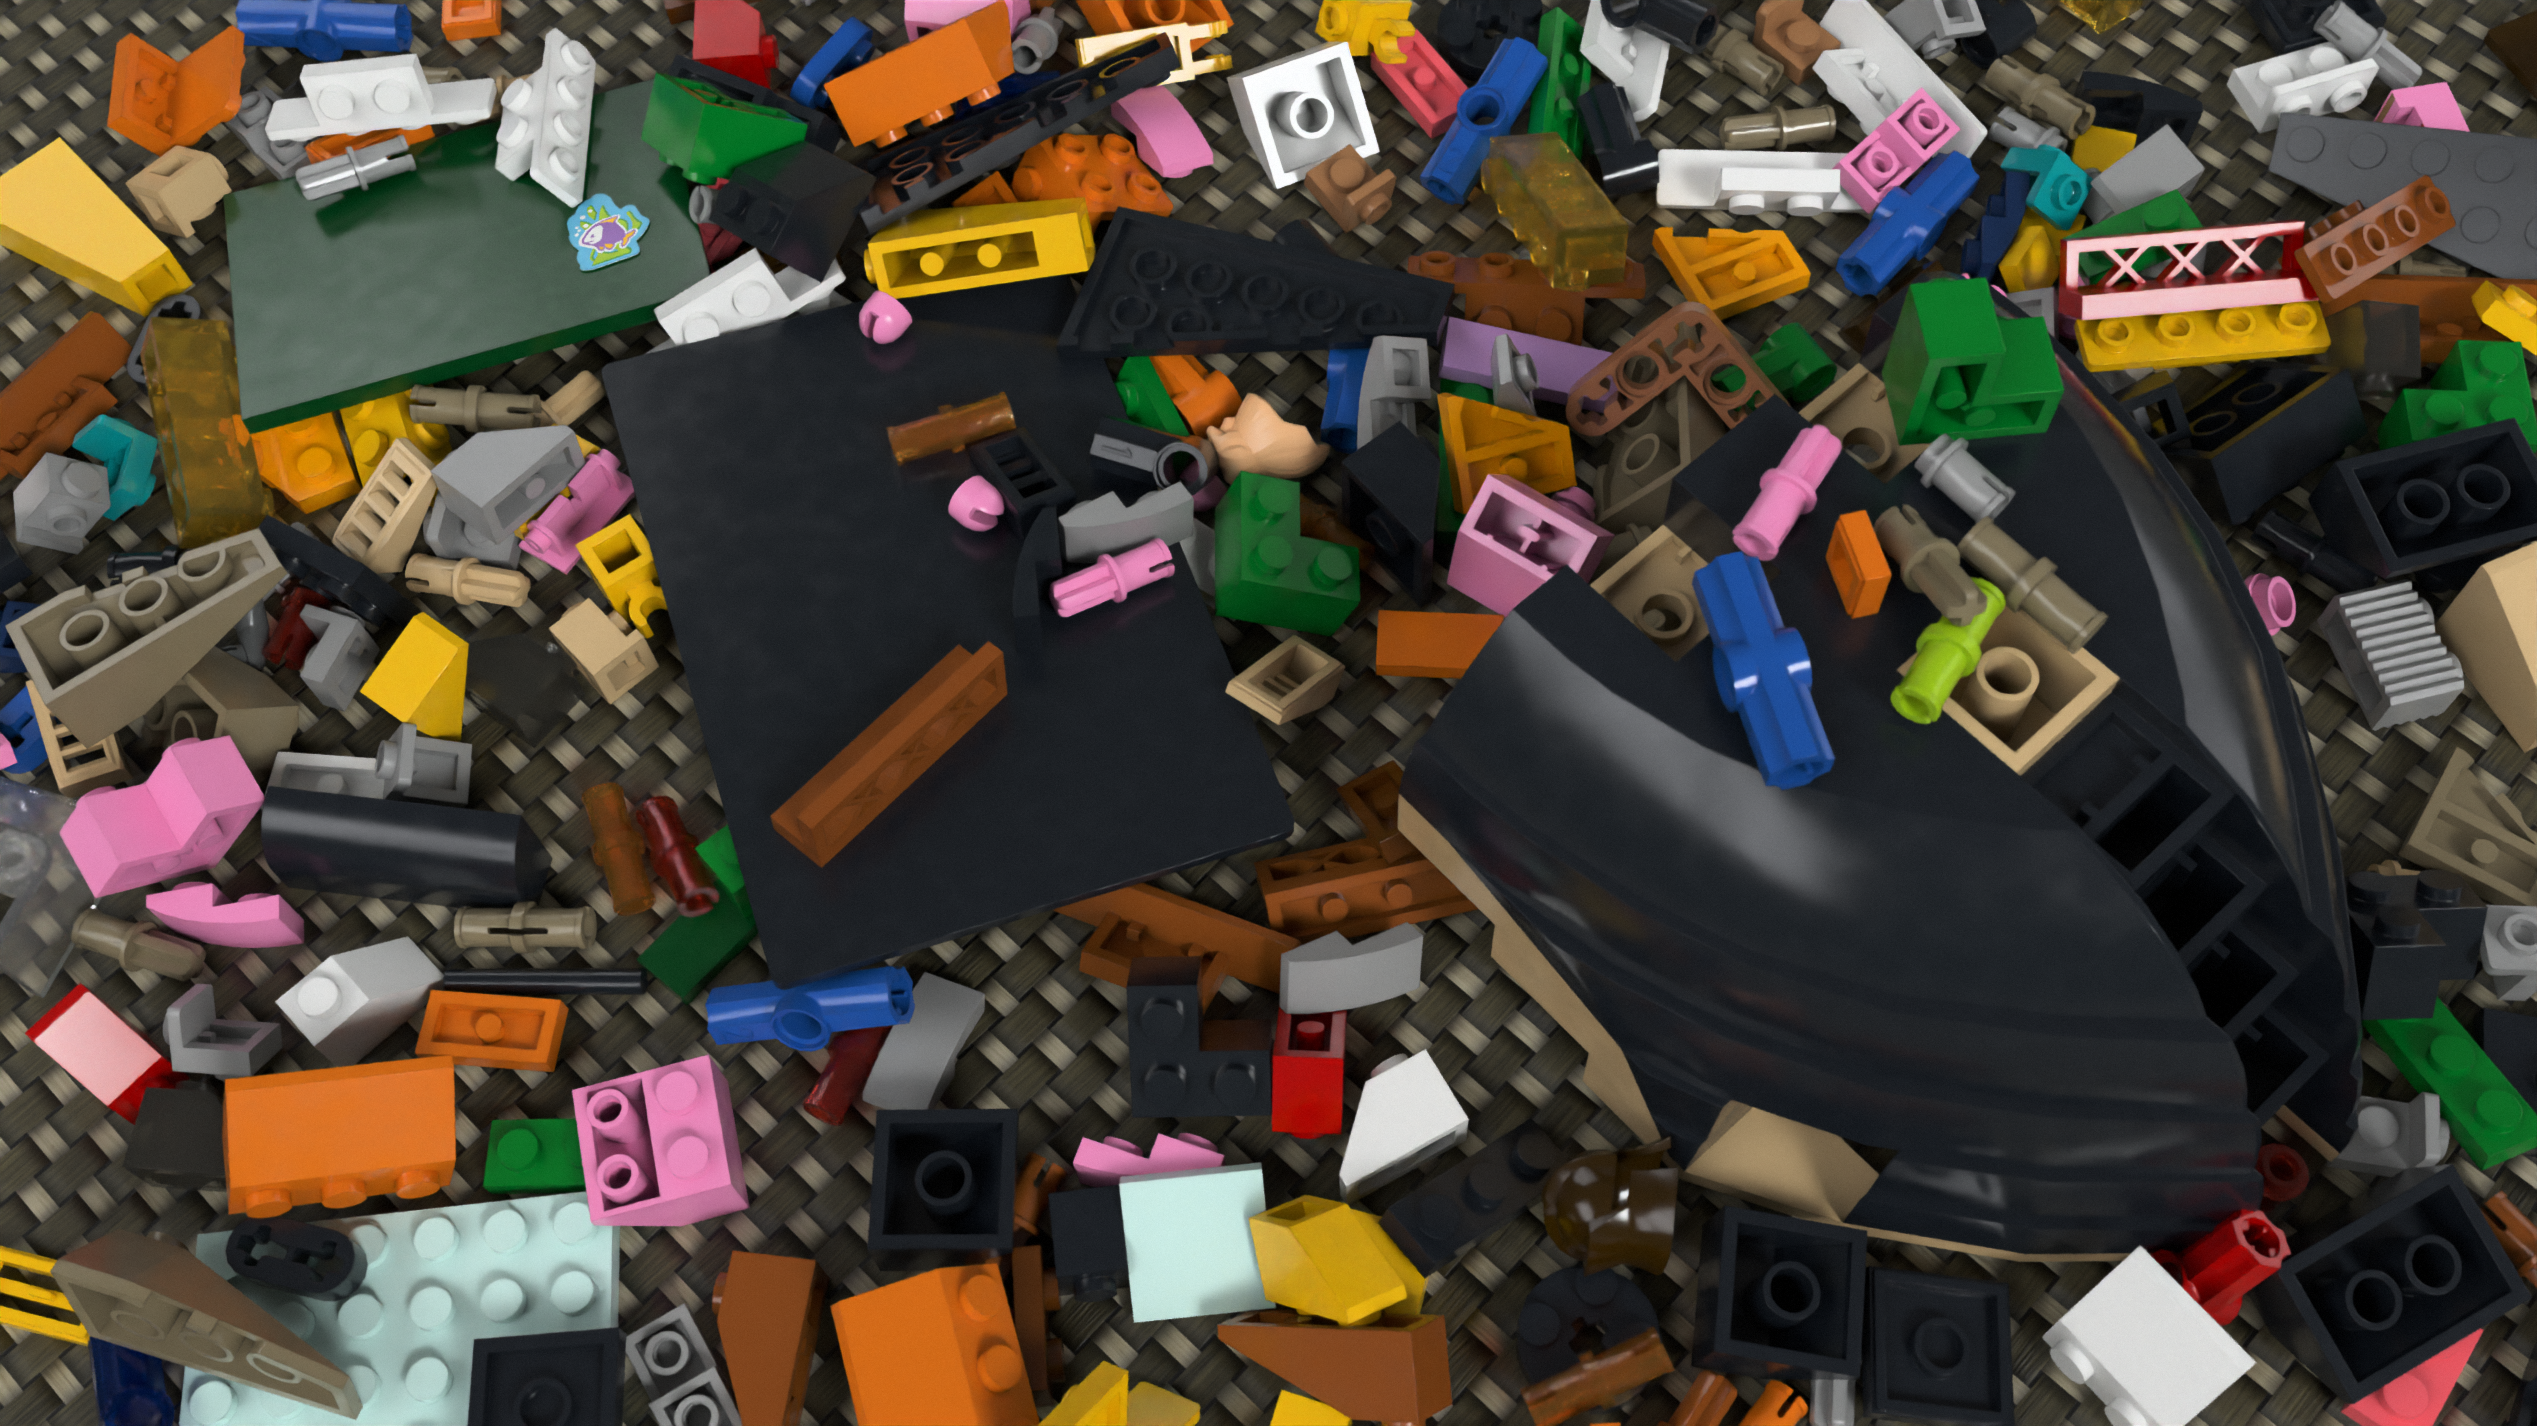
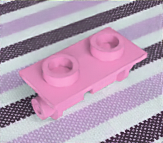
M601 449L597 455L590 453L585 458L586 464L568 484L572 494L568 498L559 494L537 520H531L527 524L529 533L518 544L522 550L566 575L581 558L575 545L609 526L635 495L631 478L617 470L621 465L620 461L606 449Z

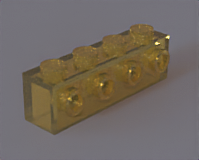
M1557 132L1490 137L1489 158L1483 159L1481 164L1483 190L1485 194H1490L1495 201L1500 216L1507 219L1514 230L1516 240L1518 242L1522 241L1530 253L1533 265L1541 269L1552 287L1565 291L1579 292L1587 290L1591 285L1624 282L1629 225Z
M151 317L140 355L179 548H199L257 529L267 515L273 517L274 501L271 490L262 488L260 474L263 468V450L261 442L259 440H252L251 434L241 420L236 346L231 345L227 322L224 320Z

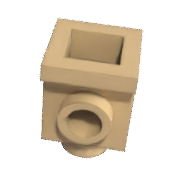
M179 145L173 147L125 183L154 229L183 238H189L195 233L190 222L210 215L216 209V203L224 197L223 195L229 194L232 191L226 182L229 178L228 173L215 156L208 152Z
M590 598L571 606L564 612L559 621L549 627L566 659L610 705L660 667L644 636L637 629L633 631L625 619L615 610L605 615Z

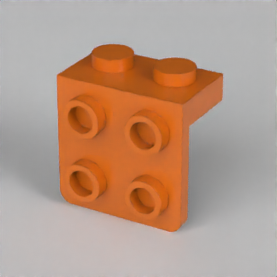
M230 26L180 62L175 61L132 33L125 36L116 44L107 126L159 157L176 145L182 147L194 146L202 135L221 122L226 123L233 119L241 107V73L246 60L243 53L244 32L235 26Z
M1064 133L1053 135L1025 151L1009 185L1019 202L1085 197L1093 235L1101 220L1113 219L1118 206L1163 217H1169L1173 209L1172 202L1162 190L1158 180L1152 176L1138 157L1134 146L1126 138L1117 134L1073 135Z

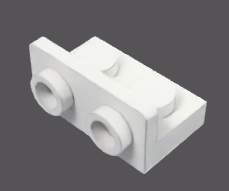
M2330 41L2233 69L2226 85L2260 134L2278 128L2281 112L2321 116L2334 111L2342 113L2353 109L2358 104H2361L2366 97L2367 90L2379 67L2373 58L2350 64L2343 51Z

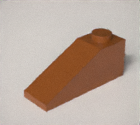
M732 1250L728 1272H720L716 1279L712 1296V1310L715 1315H718L717 1325L743 1426H800L830 1280L816 1260Z
M1262 1309L1248 1311L1217 1325L1218 1339L1352 1420L1381 1421V1426H1426L1427 1418L1452 1405L1444 1315L1381 1313V1317L1370 1324L1339 1326L1337 1320L1319 1315H1300L1296 1310Z

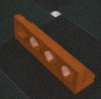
M988 641L972 655L958 644L770 816L774 830L822 868L1008 694L1003 651Z
M1368 838L1254 862L1257 881L1265 903L1269 929L1301 941L1302 945L1334 931H1338L1346 939L1391 929L1405 922L1414 924L1478 909L1421 852L1411 857L1400 858L1388 864Z

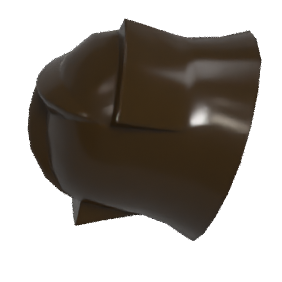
M1664 1136L1649 1144L1620 1149L1614 1152L1606 1149H1592L1573 1155L1547 1180L1541 1193L1547 1233L1560 1251L1571 1258L1583 1262L1584 1277L1621 1264L1640 1268L1656 1276L1662 1275L1672 1249L1678 1183V1168L1659 1169L1665 1150L1671 1148L1670 1136Z

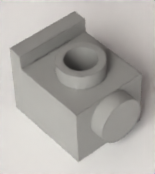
M1904 0L1883 16L1884 20L1917 55L1922 54L1924 59H1933L1948 53L1956 47V38L1977 36L1986 31L1975 0Z
M46 452L13 492L17 541L78 555L83 549L82 538L111 506L107 467Z

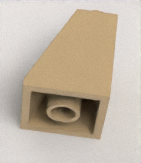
M2537 541L2481 565L2435 624V633L2440 635L2441 643L2446 646L2447 651L2457 656L2465 675L2524 752L2537 747Z

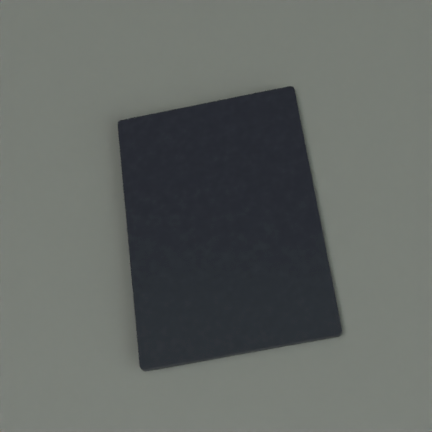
M1069 274L896 299L910 313L912 323L902 336L891 343L878 344L873 340V337L867 338L861 332L859 313L867 301L863 300L612 362L605 365L602 369L601 374L763 951L772 982L779 989L788 990L1285 840L1293 834V815L1248 706L1225 692L1229 681L1235 678V675L1180 542L1167 546L1173 559L1163 562L1164 565L1168 563L1174 564L1175 571L1173 576L1159 579L1128 592L1127 598L1123 602L1116 603L1110 599L1066 618L1060 617L1056 613L1049 597H1040L1039 609L1043 651L1017 653L1013 620V589L1023 542L1011 527L1004 513L995 515L998 519V524L985 532H978L964 527L950 516L948 512L950 500L956 490L969 478L977 475L981 476L970 457L969 447L1022 427L1027 429L1076 490L1077 503L1086 500L1093 501L1114 491L1123 505L1128 508L1146 493L1158 491L1156 486L1090 467V451L1102 416L1108 414L1125 420L1129 419L1104 358L1059 359L1056 345L1078 297ZM1022 455V456H1020V457H1017V458H1015V459H1012V460H1010V461H1007V462H1005V463H1002V464H1000V465H998V466H999V467H1002V466H1004V465H1007V464H1010V463H1012V462L1018 461V460L1023 459V458H1025V457H1024V455ZM1061 556L1062 578L1093 566L1097 562L1066 563ZM988 641L1003 651L1008 694L822 868L774 830L770 816L958 644L972 655Z

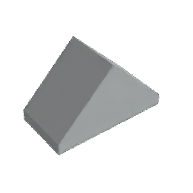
M2166 124L2099 174L2090 184L2116 214H2120L2175 189L2185 199L2193 190L2205 168Z

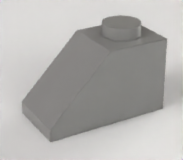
M566 425L476 433L458 449L450 452L441 463L431 470V474L447 509L498 545L564 490L586 463L574 430Z

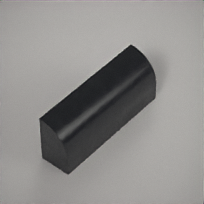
M268 786L263 805L261 838L265 859L270 869L288 888L455 908L472 906L473 908H513L518 901L536 902L539 906L553 859L523 816L517 814Z

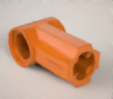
M1193 355L1148 356L1190 435L1207 439L1206 430L1209 426L1220 428L1224 418L1236 417L1242 400L1234 385L1222 372L1215 370L1209 373Z

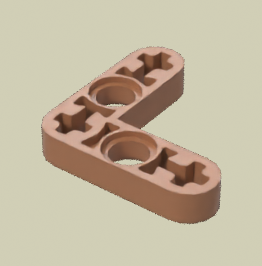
M1691 301L1682 302L1671 308L1577 380L1570 389L1565 410L1569 424L1578 433L1587 436H1601L1612 430L1684 375L1730 429H1733L1752 413L1746 402L1753 396L1756 390L1761 392L1755 395L1756 408L1774 394L1789 406L1790 404L1715 313L1706 305ZM1684 321L1688 326L1692 327L1700 322L1703 325L1700 337L1702 342L1695 344L1690 338L1683 340L1673 348L1672 358L1677 362L1671 364L1664 349L1678 338V323ZM1660 338L1662 346H1660L1654 340ZM1638 355L1652 358L1659 367L1658 375L1648 383L1639 384L1632 382L1624 372V364L1630 358ZM1723 364H1733L1743 370L1746 375V381L1740 389L1734 392H1722L1713 386L1710 380L1712 372ZM1611 375L1618 390L1605 401L1604 415L1600 416L1595 411L1588 412L1586 415L1581 412L1584 402L1583 396L1587 395L1593 401L1602 397L1610 389L1611 380L1607 376ZM1621 393L1625 395L1628 399L1623 400ZM1742 406L1738 412L1734 411L1735 408Z

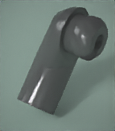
M263 598L235 625L239 645H228L221 649L260 672L264 669L270 631Z

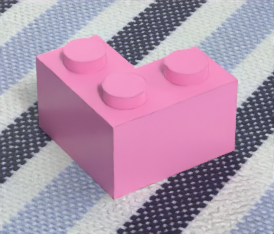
M230 735L201 741L197 737H191L178 741L168 747L163 752L162 760L143 784L118 790L113 786H104L83 795L77 801L75 810L59 834L95 898L215 868L263 805L265 796Z

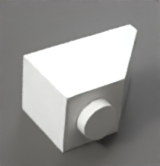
M407 936L332 955L275 1002L312 1045L336 1067L352 1066L428 1003L431 990L443 991L444 975Z
M1426 1049L1410 1058L1406 1054H1398L1385 1060L1371 1072L1372 1079L1365 1082L1339 1174L1340 1196L1348 1206L1466 1141L1469 1119Z

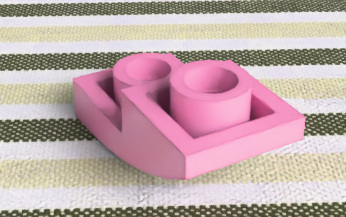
M1163 85L1140 88L1111 104V116L1136 135L1138 157L1162 177L1181 178L1190 175L1193 169L1214 164L1213 152L1197 124L1182 104Z
M1921 87L1832 169H1840V185L1869 214L1880 204L1890 190L1900 186L1961 129Z
M185 882L176 885L172 891L146 895V908L172 931L193 940L240 948L282 947L304 943V919L280 895L254 893L245 895L238 902L233 903L213 883L207 884L203 882Z
M1158 1133L1149 1159L1142 1157L1143 1151L1139 1147L1125 1140L1105 1137L1103 1143H1099L1083 1137L1073 1165L1079 1182L1096 1188L1119 1185L1120 1177L1221 1167L1226 1166L1225 1156L1217 1153V1146L1200 1136L1180 1133L1178 1138L1174 1139Z

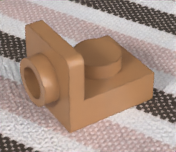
M1765 0L1755 15L1756 26L1752 45L1764 54L1784 65L1783 74L1799 86L1816 73L1812 68L1824 50L1840 49L1841 42L1802 12L1804 0Z
M1349 144L1308 171L1305 176L1304 185L1344 232L1348 233L1362 222L1366 225L1375 223L1387 213L1392 205L1391 197L1397 177L1390 169H1386L1377 175L1352 145Z

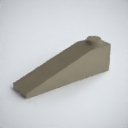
M1684 321L1678 323V338L1664 349L1671 364L1677 362L1672 358L1673 348L1683 340L1690 338L1695 344L1700 343L1695 326L1690 327ZM1648 324L1647 326H1645L1644 328H1642L1641 330H1639L1638 332H1636V335L1639 334L1641 331H1643V330H1644L1646 327H1648L1650 324ZM1660 338L1654 340L1660 346H1662ZM1644 355L1630 358L1625 370L1627 378L1639 384L1654 380L1659 373V367L1656 362ZM1685 375L1607 433V438L1614 443L1609 464L1597 468L1593 482V499L1596 502L1594 524L1610 533L1620 534L1626 532V525L1631 523L1636 524L1637 527L1648 525L1652 533L1661 527L1664 523L1672 478L1726 434L1721 417Z
M257 528L187 551L179 559L177 565L150 574L141 566L123 572L122 583L95 592H91L86 585L62 592L7 624L5 627L45 706L88 749L145 715L287 574V571L264 534Z
M214 646L143 715L146 724L141 733L148 747H162L163 751L174 743L186 738L197 737L201 741L230 735L257 784H259L271 774L277 753L289 752L292 736L297 732L299 726V705L269 676Z
M117 1229L60 1257L50 1271L91 1337L354 1420L357 1419L363 1408L350 1376L192 1255L185 1244L168 1234L151 1231L145 1237L123 1229Z

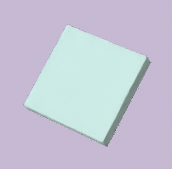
M1261 1162L1120 1177L1119 1187L1134 1323L1276 1308L1274 1302L1267 1301L1265 1298L1248 1219L1266 1211Z

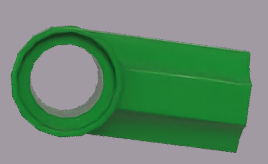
M1799 322L1787 324L1775 331L1763 343L1759 352L1751 356L1784 398L1788 399L1791 397L1797 403L1812 399L1821 393L1832 382L1837 373L1835 363ZM1733 365L1710 379L1716 389L1727 393L1740 389L1746 381V375L1741 368ZM1756 390L1753 396L1746 402L1752 412L1757 409L1755 407V395L1761 393L1759 390ZM1742 406L1735 408L1734 411L1738 412Z

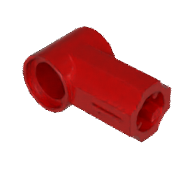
M2240 1209L2218 1224L2213 1232L2199 1239L2181 1253L2159 1250L2152 1253L2151 1256L2222 1327L2230 1324L2238 1315L2242 1305L2243 1294L2281 1268V1261L2291 1253L2283 1230L2274 1226L2267 1219L2263 1211L2257 1210L2255 1212Z

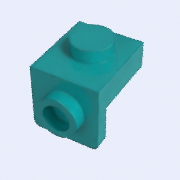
M2040 144L2037 149L2011 147L2000 166L2005 172L2030 173V192L2026 198V205L2058 230L2070 229L2092 188L2090 183L2094 180L2072 162L2065 152L2046 144Z
M98 415L75 434L72 446L79 451L104 461L103 467H107L111 506L103 516L114 521L134 505H143L151 495L155 486L156 475L150 471L159 439L137 430L134 425L125 420L111 418L107 415Z

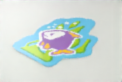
M595 194L590 199L582 202L576 213L567 221L570 234L569 240L572 246L578 250L577 262L580 264V269L583 271L594 270L637 255L640 252L637 240L648 228L650 220L642 216L635 205L630 204L622 209L618 208L607 194Z

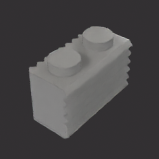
M2408 579L2336 595L2317 620L2371 729L2374 731L2382 727L2389 728L2395 724L2401 725L2407 721L2413 722L2419 718L2426 719L2431 715L2436 717L2444 713L2464 689L2463 670L2459 659L2454 653L2446 651V646L2441 644L2440 635L2435 633L2434 615L2429 603L2424 598L2418 597L2417 591L2412 590V581Z

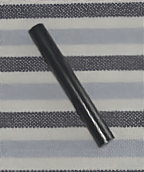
M448 968L443 979L444 991L492 995H644L648 985V976L645 968Z

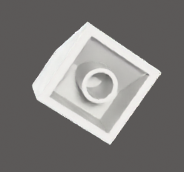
M1327 42L1227 77L1243 132L1270 182L1276 189L1305 179L1308 171L1349 144L1352 145L1362 158L1380 152L1347 42Z
M2141 1245L2042 1336L2052 1348L2050 1355L2057 1367L2072 1381L2078 1384L2085 1383L2106 1405L2105 1414L2113 1426H2184L2256 1363Z

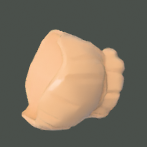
M1247 393L1236 417L1224 418L1220 428L1209 426L1206 430L1208 441L1216 449L1219 467L1222 470L1224 480L1230 485L1234 482L1240 471L1280 479L1303 477L1314 472L1324 464L1330 453V445L1316 444L1306 426L1284 421L1265 399L1254 393Z

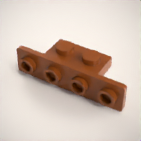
M2424 175L2366 209L2360 199L2307 228L2304 230L2303 246L2295 250L2294 255L2323 304H2327L2456 225V222L2450 212V204L2446 195L2439 188L2435 187L2429 176ZM2282 257L2277 260L2282 267Z
M1429 251L1421 256H1410L1408 258L1407 273L1455 284V293L1466 294L1464 320L1582 346L1585 297L1644 299L1646 292L1644 265L1642 263H1633L1630 259L1620 256H1608L1599 261H1574L1565 255L1551 254L1545 255L1539 260L1514 259L1508 254L1497 252L1484 254L1480 258L1455 257L1453 254L1445 251Z
M2376 274L2327 304H2323L2320 300L2318 302L2328 332L2374 333L2390 361L2406 367L2419 368L2428 365V363H2443L2457 340L2514 342L2480 320L2471 296L2487 280L2503 291L2509 285H2514L2537 301V280Z
M94 311L88 312L0 392V480L8 473L24 480L46 452L65 457L63 453L73 444L75 434L98 415L108 416L106 412L118 402L103 384L128 362L133 347L101 314Z
M1139 883L1053 909L1055 912L1098 927L1081 951L1079 971L1124 988L1127 986L1133 957L1201 956L1203 1015L1227 975L1280 994L1281 954L1302 945L1301 941L1296 938L1145 883Z

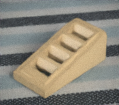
M396 438L341 520L332 543L343 554L366 565L376 574L402 572L437 488L431 474V470L436 465L407 438ZM404 473L413 480L411 486L402 479ZM394 497L400 501L399 504L394 501Z
M1292 635L1229 681L1225 692L1277 725H1281L1315 711L1331 701L1345 666L1300 637Z
M26 681L59 791L68 800L100 787L111 786L133 779L117 732L88 749L80 741L64 746L62 738L72 735V733L63 723L57 725L55 715L45 706L33 681ZM98 749H104L106 757L75 767L71 766L69 759Z

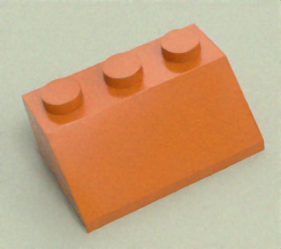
M998 0L823 84L854 148L874 139L877 148H881L908 135L904 127L907 123L920 118L925 128L953 115L954 111L950 104L966 97L970 106H974L1001 93L997 82L1014 73L1008 7L1004 0Z
M453 1055L225 1079L222 1143L228 1213L246 1212V1215L252 1218H270L287 1213L291 1210L292 1206L322 1202V1205L327 1208H346L362 1203L366 1200L367 1196L396 1193L400 1198L414 1199L434 1194L440 1187L450 1186L456 1162Z
M998 1263L937 1268L838 1301L831 1306L858 1426H1037L1040 1423Z

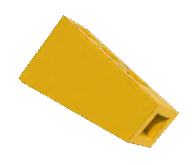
M60 137L0 176V245L144 317H147L154 306L162 299L180 294L193 285L171 251Z
M1085 197L916 210L878 230L867 244L868 248L864 251V266L871 284L877 283L879 291L885 292L895 299L1089 271L1097 254Z

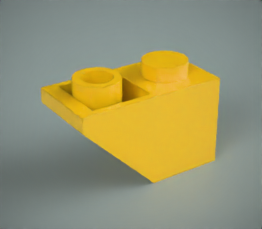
M1303 1195L1248 1218L1267 1301L1295 1308L1300 1315H1319L1337 1320L1339 1326L1370 1324L1377 1321L1381 1317V1309L1407 1298L1404 1282L1347 1203Z

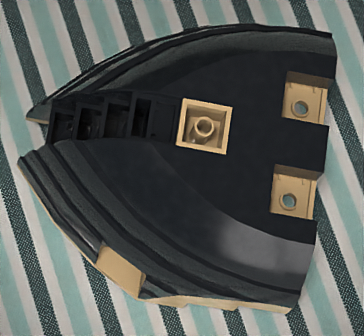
M1946 271L1922 273L1874 312L1859 363L1799 413L1774 394L1672 478L1663 525L1589 585L1566 565L1511 610L1461 677L1439 710L1427 733L1415 742L1406 763L1399 789L1398 830L1495 924L1491 957L1589 1053L1582 1081L1645 1144H1649L1664 1136L1671 1137V1148L1665 1150L1661 1160L1669 1168H1678V1177L1681 1180L1800 1219L1866 1230L1867 1236L2017 1262L2124 1261L2140 1245L2150 1255L2159 1250L2181 1253L2199 1239L2213 1232L2218 1224L2240 1209L2255 1212L2260 1209L2264 1192V1177L2255 1170L2262 1142L2260 1128L2274 1114L2281 1118L2329 1162L2335 1159L2347 1147L2359 1127L2357 1106L2362 1093L2363 1071L2360 1044L2363 1035L2343 860L2298 694L2288 677L2281 655L2220 532L2159 446L2088 369L2050 333L2049 336L2062 379L2064 393L2047 432L1966 440L1968 441L1966 451L2007 487H2011L2016 491L2013 499L1993 520V523L2038 561L2045 556L2058 566L2054 574L2098 611H2103L2108 615V618L2095 635L2078 652L2072 654L2067 650V646L2023 609L2014 613L2005 605L2004 610L1997 616L1979 646L1982 655L1978 665L1970 675L1960 677L1943 705L1939 718L1935 722L1931 720L1929 724L1915 723L1905 718L1894 708L1890 699L1894 688L1899 686L1918 655L1916 648L1918 638L1924 628L1930 624L1938 623L1942 613L1925 593H1915L1905 586L1900 578L1901 567L1881 547L1892 575L1877 614L1852 619L1850 614L1847 615L1825 556L1839 516L1866 510L1874 528L1877 519L1891 507L1897 506L1901 513L1903 505H1909L1918 512L1936 536L1951 541L1956 547L1976 525L1974 519L1934 484L1926 488L1920 483L1923 474L1914 465L1931 443L1899 446L1882 376V370L1910 284L1926 283L1937 278L1967 279L1962 275ZM1988 284L1997 317L2006 316L2013 319L2031 318L2025 311ZM1819 424L1829 428L1830 433L1840 439L1841 452L1815 491L1817 502L1814 509L1808 514L1799 516L1778 548L1779 552L1774 559L1759 561L1774 595V600L1785 628H1796L1805 643L1812 671L1810 695L1835 761L1831 771L1816 777L1809 784L1781 790L1777 786H1765L1751 745H1749L1739 712L1732 713L1728 711L1720 697L1713 671L1712 653L1714 644L1695 595L1692 581L1695 571L1711 563L1717 556L1742 551L1734 543V534L1732 532L1736 525L1741 523L1760 494L1761 488L1759 483L1762 475L1767 470L1778 467L1801 430L1813 428V426ZM1849 444H1865L1875 450L1879 459L1870 463L1857 462L1843 448ZM1962 558L1960 559L1959 566L1970 578L1974 577L1988 581ZM1653 609H1668L1678 615L1682 625L1674 631L1662 632L1650 627L1643 616ZM1841 1137L1868 1146L1900 1151L1891 1159L1879 1175Z

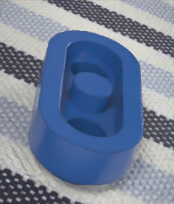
M849 18L803 68L792 86L790 98L796 103L811 109H815L818 106L823 109L828 108L832 101L823 84L870 60L875 51V45L870 42L873 30L857 18Z

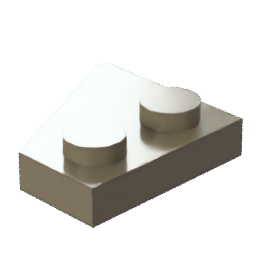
M2456 747L2445 760L2398 855L2427 870L2437 869L2459 874L2477 896L2494 905L2537 906V832L2531 830L2524 823L2522 813L2504 793L2494 797L2469 770V767L2474 762L2473 758L2466 751Z

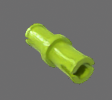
M1971 577L1973 582L1987 596V608L1985 612L1974 616L1970 625L1964 627L1954 626L1942 614L1938 623L1930 624L1924 628L1916 644L1918 655L1899 686L1894 688L1890 698L1894 708L1905 718L1920 724H1929L1931 720L1935 722L1939 718L1943 705L1960 677H1967L1975 670L1982 655L1979 646L1997 616L2004 610L2006 604L2004 595L1992 583L1980 578Z

